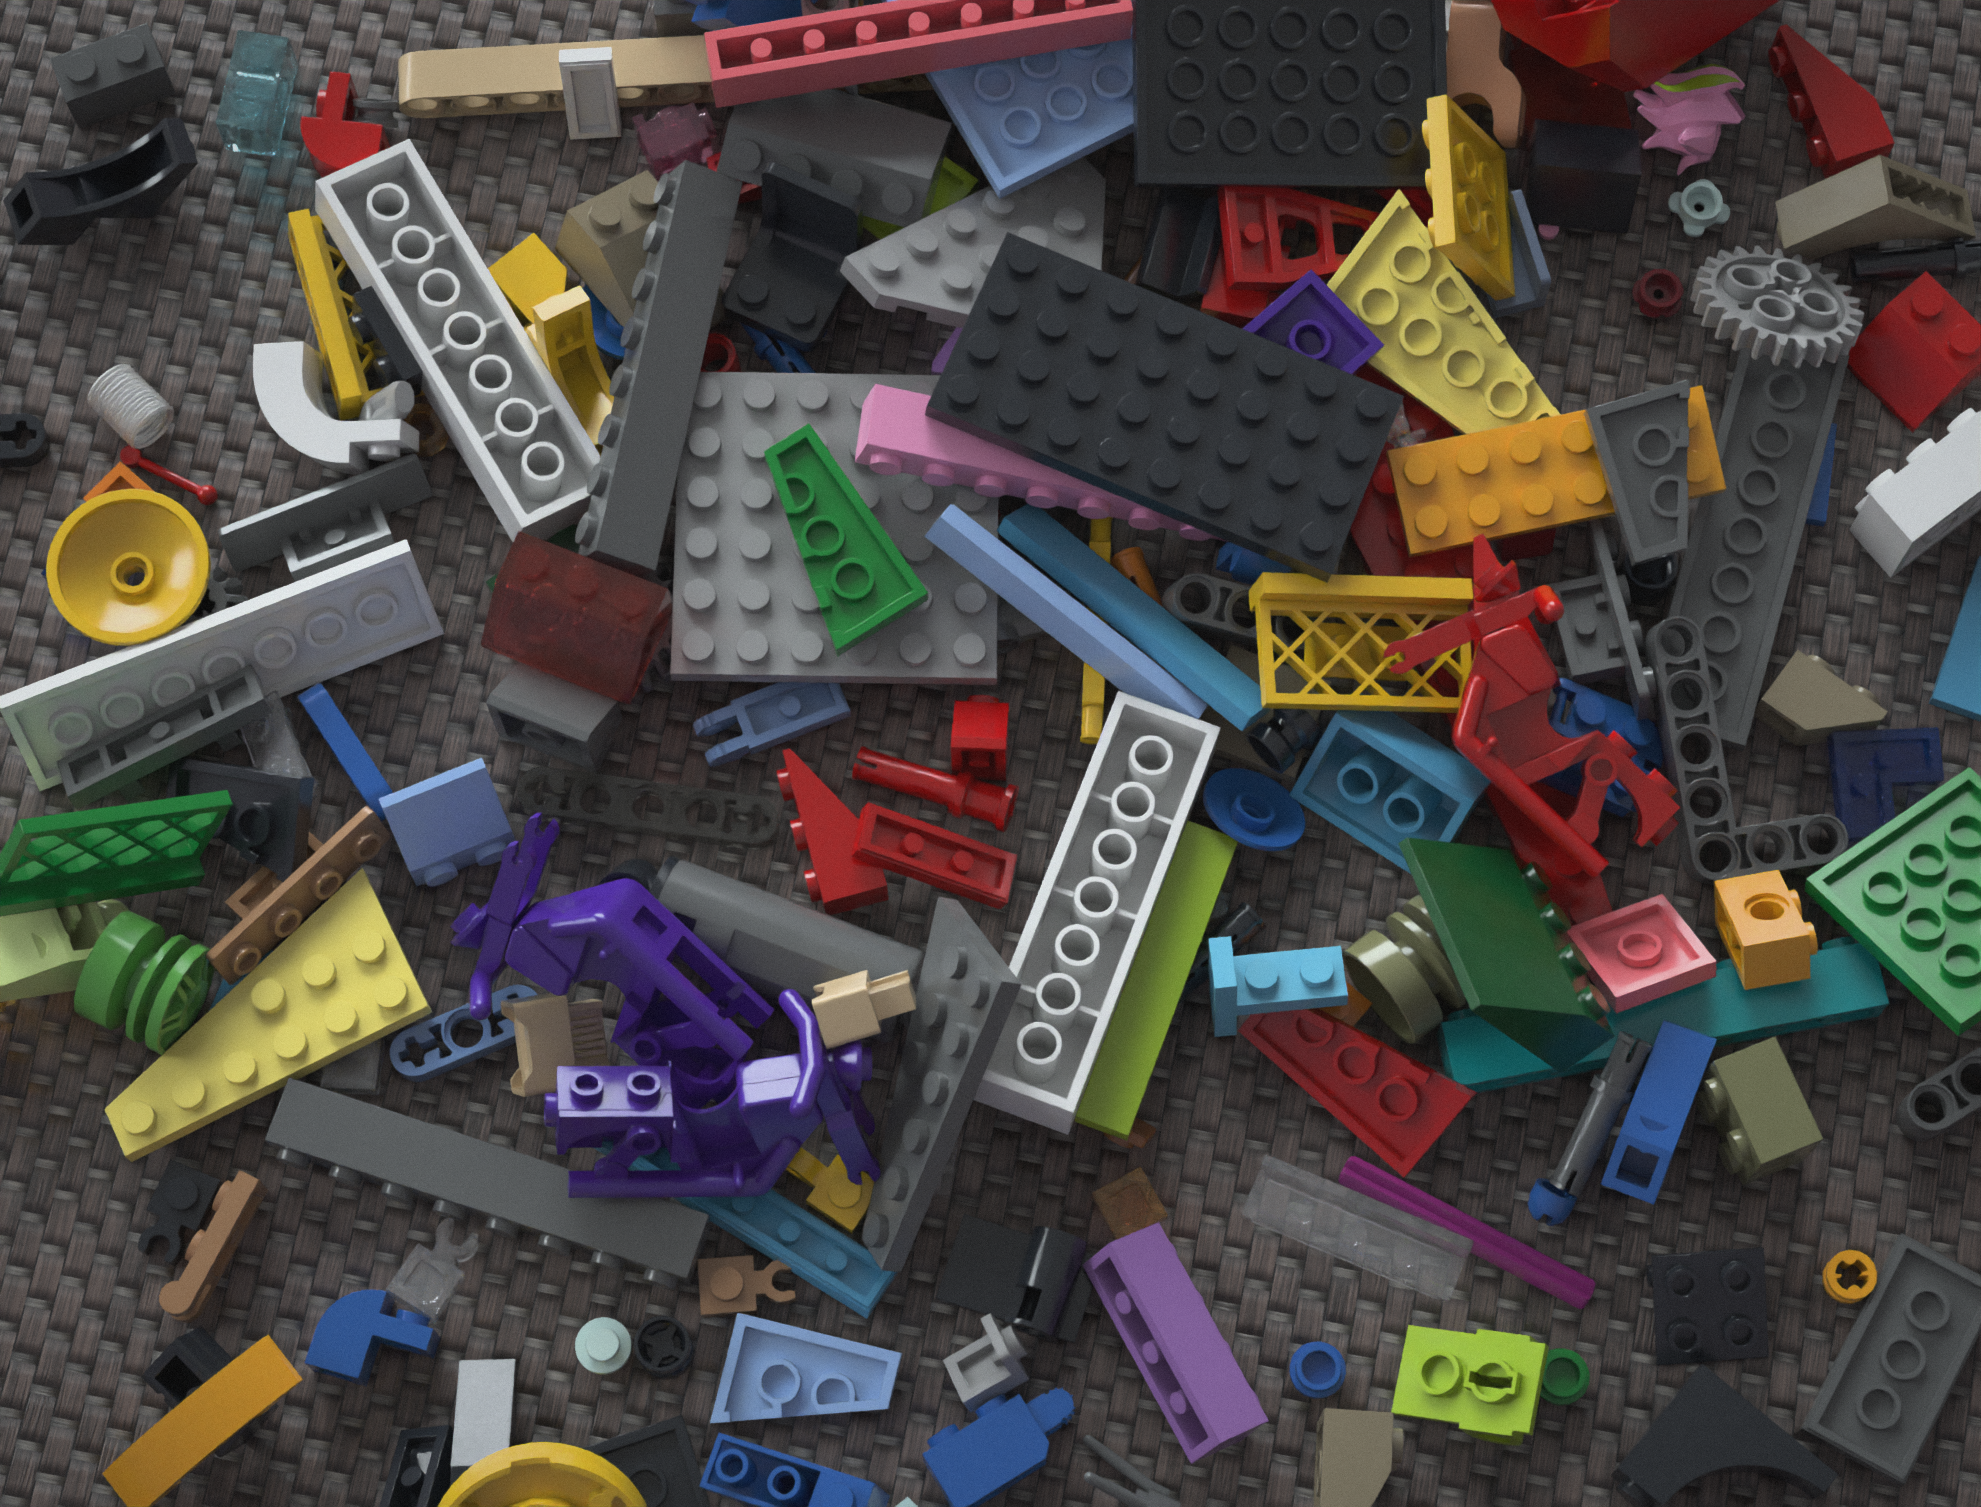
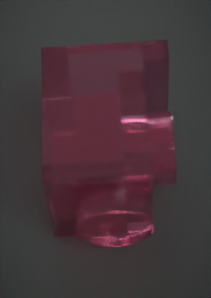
M692 102L683 107L671 106L657 113L654 119L645 122L642 114L632 117L636 140L658 182L664 173L669 174L685 160L700 165L707 162V157L713 155L710 139L717 137V133L706 108L697 111Z

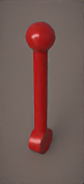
M130 445L121 450L120 459L126 467L136 468L139 466L195 494L198 501L203 505L209 506L217 501L218 492L213 486H200L144 458L139 449L131 448Z

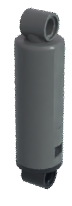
M669 856L659 872L652 864L645 860L635 858L626 860L613 869L599 883L601 885L624 878L637 881L756 993L779 1002L778 998L784 990L794 989L800 994L814 1015L812 999L817 996L813 986L865 970L868 971L871 981L908 970L915 995L917 993L925 958L921 950L676 856ZM675 954L673 962L691 968L685 961H683L677 954ZM912 1011L882 1019L881 1033L869 1037L883 1043L893 1041L903 1024L907 1030L909 1029Z

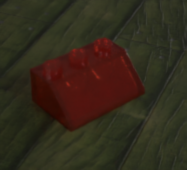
M518 531L496 578L481 639V646L630 705L672 614L673 606L669 590Z

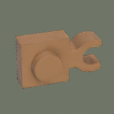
M753 1255L697 1260L702 1318L735 1316L737 1313L747 1315L758 1314V1297H767L771 1302L779 1305H786L796 1301L795 1291L787 1290L782 1292L773 1287V1280L778 1274L791 1273L790 1270L792 1269L779 1260L771 1262L761 1271H755Z

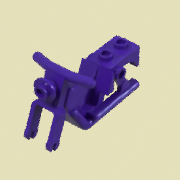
M542 813L532 815L525 824V835L520 850L519 841H513L508 844L502 853V864L489 902L481 909L474 903H471L450 926L457 933L451 941L455 947L479 950L482 948L474 974L470 979L469 1011L471 1016L476 1020H484L489 1017L492 1010V985L508 965L556 996L566 995L576 982L589 979L611 982L622 991L626 999L610 1042L614 1041L639 1065L668 1066L669 1061H671L688 1094L689 1108L701 1109L711 1099L717 1104L721 1103L736 1088V1067L744 1061L749 1048L754 1042L729 1018L738 1011L757 1029L772 1015L775 1009L646 888L635 880L627 878L618 879L568 895L535 902L530 906L538 890L553 842L558 837L560 830L557 821L553 818L545 832H542L539 829ZM675 954L713 988L711 993L703 994L672 965ZM717 1043L723 1050L715 1049L713 1046Z
M787 989L780 994L778 999L781 1008L798 1030L800 1054L782 1055L740 1063L735 1071L736 1089L728 1099L712 1108L701 1110L689 1108L688 1094L671 1061H669L668 1066H557L555 1093H545L544 1126L555 1127L557 1155H565L568 1148H602V1142L613 1141L612 1150L596 1162L594 1171H568V1198L762 1196L768 1193L800 1150V1146L815 1128L821 1124L823 1115L829 1134L847 1169L848 1179L856 1185H862L861 1171L865 1170L869 1172V1176L875 1182L881 1174L879 1161L873 1156L859 1126L863 1125L864 1131L869 1136L875 1130L874 1116L868 1111L859 1092L862 1081H871V1047H862L861 1039L836 1047L833 1049V1053L831 1049H826L816 1016L797 991ZM659 1148H667L670 1153V1163H678L681 1169L628 1171V1168L639 1155L654 1153Z

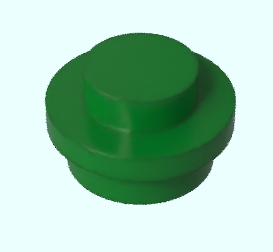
M1565 1348L1549 1350L1540 1397L1548 1403L1558 1406L1569 1405L1579 1400L1586 1392L1590 1379L1589 1370L1583 1358L1574 1351Z

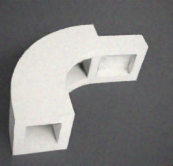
M304 341L254 344L253 379L259 405L276 433L304 455L332 470L358 475L369 471V458L377 461H395L400 459V453L419 452L420 432L402 419L340 421L333 419L326 408L322 393L323 354Z

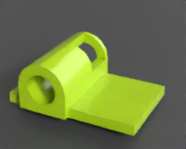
M1408 1325L1391 1412L1398 1416L1458 1424L1460 1430L1481 1440L1504 1445H1522L1524 1434L1533 1435L1549 1346L1539 1343L1533 1337L1483 1329H1477L1476 1334Z

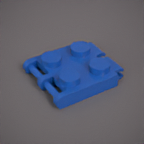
M1559 678L1561 685L1552 690L1557 696L1550 719H1548L1555 732L1563 737L1576 738L1598 730L1607 737L1615 730L1638 752L1631 761L1646 775L1654 768L1656 770L1661 768L1663 754L1658 727H1655L1654 722H1651L1648 718L1636 720L1632 706L1572 680ZM1566 700L1571 702L1566 722L1563 724L1560 721ZM1581 761L1538 780V782L1577 797L1582 779L1580 774ZM1615 779L1608 786L1602 809L1621 817L1625 816L1630 810L1637 813L1630 795Z

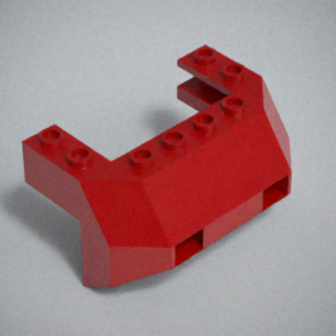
M1491 0L1504 30L1564 66L1624 92L1648 88L1780 1Z

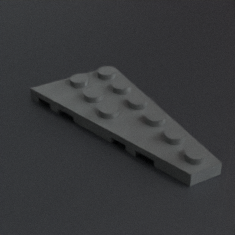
M938 897L916 993V1009L912 1011L880 1154L879 1165L881 1174L879 1179L874 1182L863 1228L862 1240L880 1269L885 1271L901 1272L1022 985L956 899Z

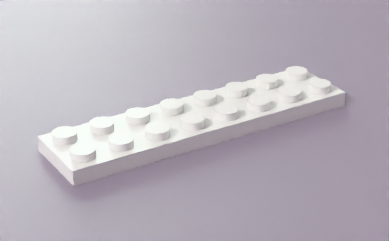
M403 540L178 627L156 639L131 645L0 696V711L39 791L63 783L56 761L249 665L253 666L260 677L267 699L271 702L443 635L444 632L408 542Z

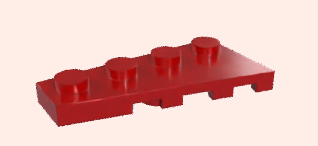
M1319 1008L1251 1014L1238 1030L1403 1178L1414 1169L1477 1094L1472 1089Z

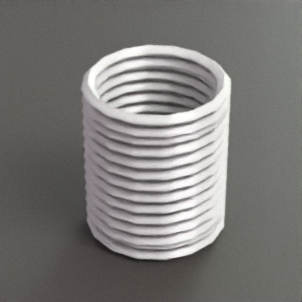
M120 364L107 370L93 384L88 394L87 403L134 449H141L154 443L165 433L173 420V407L159 393H156V390L149 386L145 379H142L138 372H135L128 364Z

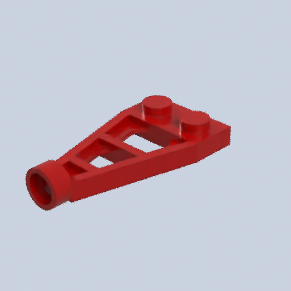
M1223 186L1218 189L1217 194L1228 289L1272 291L1287 289L1309 270H1312L1321 280L1332 278L1349 256V254L1339 255L1335 253L1332 224L1359 227L1363 230L1364 236L1380 213L1289 188ZM1288 216L1310 223L1315 231L1317 252L1312 256L1294 260L1283 257L1278 227L1279 217Z

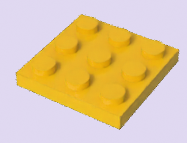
M1447 94L1427 99L1428 119L1423 121L1422 133L1424 142L1430 151L1431 168L1425 172L1427 191L1433 199L1434 217L1428 221L1431 243L1435 249L1441 251L1453 262L1455 267L1460 268L1473 280L1475 285H1479L1495 301L1515 297L1506 152Z

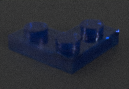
M1938 727L1832 732L1827 736L1835 817L1845 825L1848 833V842L1862 841L1895 818L1892 787L1938 785L1944 781Z

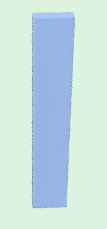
M950 504L924 537L1122 692L1199 719L1208 706L1205 701L954 504Z

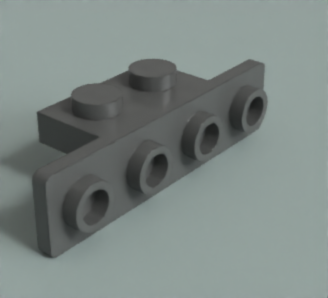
M410 454L222 527L217 533L235 572H240L284 554L294 581L297 582L395 544L384 515L432 496V491L418 456Z
M1600 518L1587 521L1586 540L1596 575L1547 584V586L1553 588L1564 605L1563 617L1558 621H1554L1569 680L1579 684H1586L1624 676L1636 720L1647 719L1650 699L1657 698L1656 682L1651 666L1642 667L1638 654L1644 651L1643 636L1638 620L1629 621L1625 608L1631 605L1630 590L1626 576L1624 574L1616 576L1613 561L1618 560L1615 536L1612 529L1603 530Z

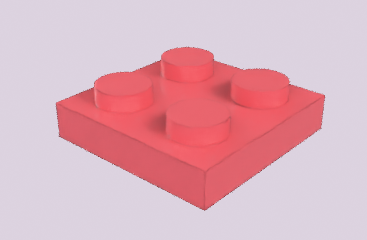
M1663 894L1571 926V929L1567 931L1571 942L1583 952L1590 964L1591 970L1586 974L1616 1013L1716 977V960Z

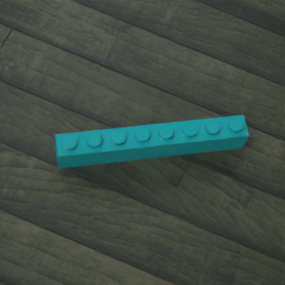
M1850 936L1827 941L1822 944L1823 950H1819L1816 955L1810 956V979L1745 990L1732 960L1727 959L1716 964V977L1619 1013H1616L1608 1003L1610 1012L1605 1016L1615 1037L1562 1073L1479 1017L1471 1009L1459 1010L1447 1015L1448 1021L1441 1022L1436 1037L1445 1076L1477 1093L1604 1069L1620 1031L1632 1034V1039L1635 1040L1626 1057L1628 1058L1637 1038L1648 1042L1652 1046L1654 1045L1664 1019L1716 1038L1714 1046L1716 1048L1877 1017L1888 1006L1889 1001L1878 960L1860 943H1856L1854 937ZM1651 1052L1648 1053L1645 1061H1648Z

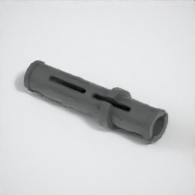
M1624 1031L1619 1032L1618 1039L1601 1075H1594L1590 1083L1594 1090L1554 1174L1549 1179L1552 1185L1564 1190L1572 1171L1575 1170L1567 1188H1569V1194L1581 1197L1584 1192L1583 1189L1624 1103H1631L1635 1094L1631 1088L1648 1053L1651 1052L1653 1047L1648 1042L1637 1038L1629 1057L1626 1058L1635 1040L1632 1039V1034Z

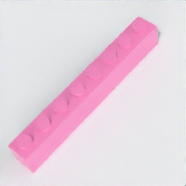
M875 384L863 402L855 463L869 465V468L876 473L897 475L902 472L921 476L924 482L935 486H949L954 483L973 487L976 493L986 497H1001L1004 495L1026 499L1029 505L1038 508L1067 507L1076 509L1079 515L1090 519L1114 517L1128 520L1130 526L1142 530H1154L1161 527L1179 531L1180 536L1189 540L1203 541L1212 538L1226 541L925 416L926 407L931 398L929 395Z

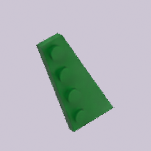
M810 423L764 450L765 461L837 657L928 600L927 590Z

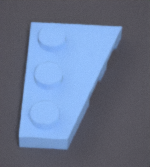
M737 1313L710 1423L889 1409L903 1353Z

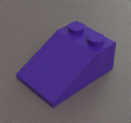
M1309 270L1243 328V330L1354 376L1384 347V344L1312 270Z

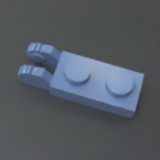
M778 682L731 700V705L696 719L693 722V727L696 735L703 737L726 730L738 722L743 735L717 744L705 752L710 767H715L740 759L749 751L752 755L851 716V712L839 683Z

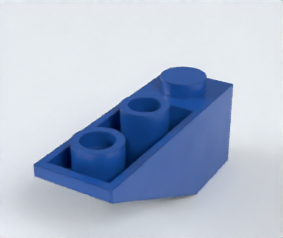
M1663 1020L1620 1130L1601 1185L1653 1205L1655 1204L1714 1049L1716 1038L1668 1020Z
M718 1433L699 1485L702 1489L750 1507H886L890 1498L889 1494L873 1482L722 1433Z

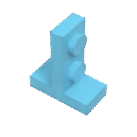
M1231 936L1209 938V995L1215 1037L1237 1035V1016L1347 1005L1348 993L1341 946L1233 956Z

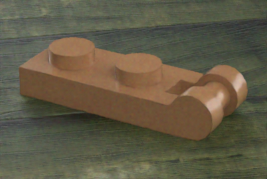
M241 1170L238 1171L233 1182L227 1180L219 1189L212 1206L216 1213L207 1230H199L191 1240L185 1254V1259L189 1263L179 1281H171L161 1289L159 1303L162 1309L178 1322L190 1323L201 1315L268 1192V1189L259 1179Z

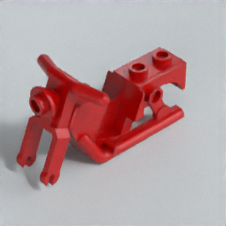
M1496 560L1474 583L1481 590L1474 600L1477 603H1490L1408 639L1394 641L1388 645L1384 651L1383 658L1395 656L1399 652L1405 656L1403 662L1396 663L1388 670L1392 673L1403 674L1420 663L1484 636L1479 640L1452 728L1451 737L1453 745L1458 752L1589 876L1595 878L1609 864V861L1591 843L1599 835L1598 820L1608 786L1615 779L1630 795L1636 808L1638 829L1632 841L1638 846L1643 847L1649 840L1655 846L1659 845L1679 824L1673 815L1680 806L1672 799L1678 790L1655 768L1646 775L1634 764L1631 759L1638 752L1615 730L1607 737L1596 730L1580 737L1568 738L1555 732L1549 724L1547 701L1552 686L1556 683L1557 675L1526 628L1522 625L1511 623L1527 617L1534 610L1536 619L1540 623L1545 625L1551 624L1563 617L1564 605L1553 588L1547 585H1542L1520 594V580L1517 564L1514 560H1511L1505 567ZM1581 761L1580 774L1582 779L1573 811L1563 819L1528 785Z

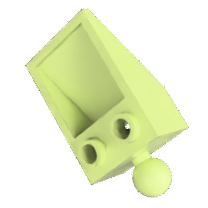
M110 899L98 903L90 902L1 916L0 1002L76 990L85 962L98 938L109 923L120 913L130 911L128 907L118 900Z

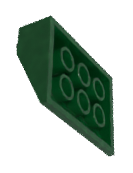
M1409 837L1398 843L1472 1012L1560 1073L1615 1037L1605 1016L1610 1012V1007L1601 992L1594 985L1590 984L1586 975L1591 970L1590 964L1583 952L1571 942L1567 931L1571 929L1570 921L1563 910L1551 900L1548 891L1552 888V883L1538 863L1532 861L1528 864L1512 851L1506 849Z

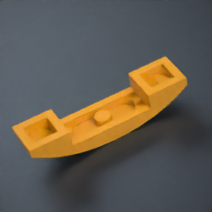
M267 1335L225 1366L165 1415L123 1452L102 1474L127 1507H152L180 1484L182 1478L250 1421L267 1411L303 1379L271 1337Z

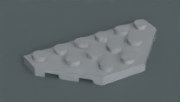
M1082 157L1001 199L998 198L990 185L846 256L840 272L874 308L895 312L897 306L927 312L926 320L963 328L1007 232L1102 270L1106 180Z

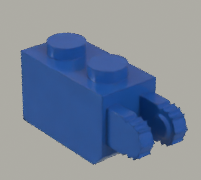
M1055 1387V1390H1049L1048 1394L1043 1393L1025 1404L1020 1394L1009 1401L1004 1394H1001L979 1407L975 1411L979 1419L962 1430H959L956 1424H952L929 1438L927 1443L931 1449L922 1453L923 1462L951 1507H979L1046 1465L1049 1452L1047 1437L1062 1429V1425H1067L1068 1421H1072V1415H1075V1412H1073L1075 1410L1072 1399L1073 1395L1063 1390V1387L1061 1389Z

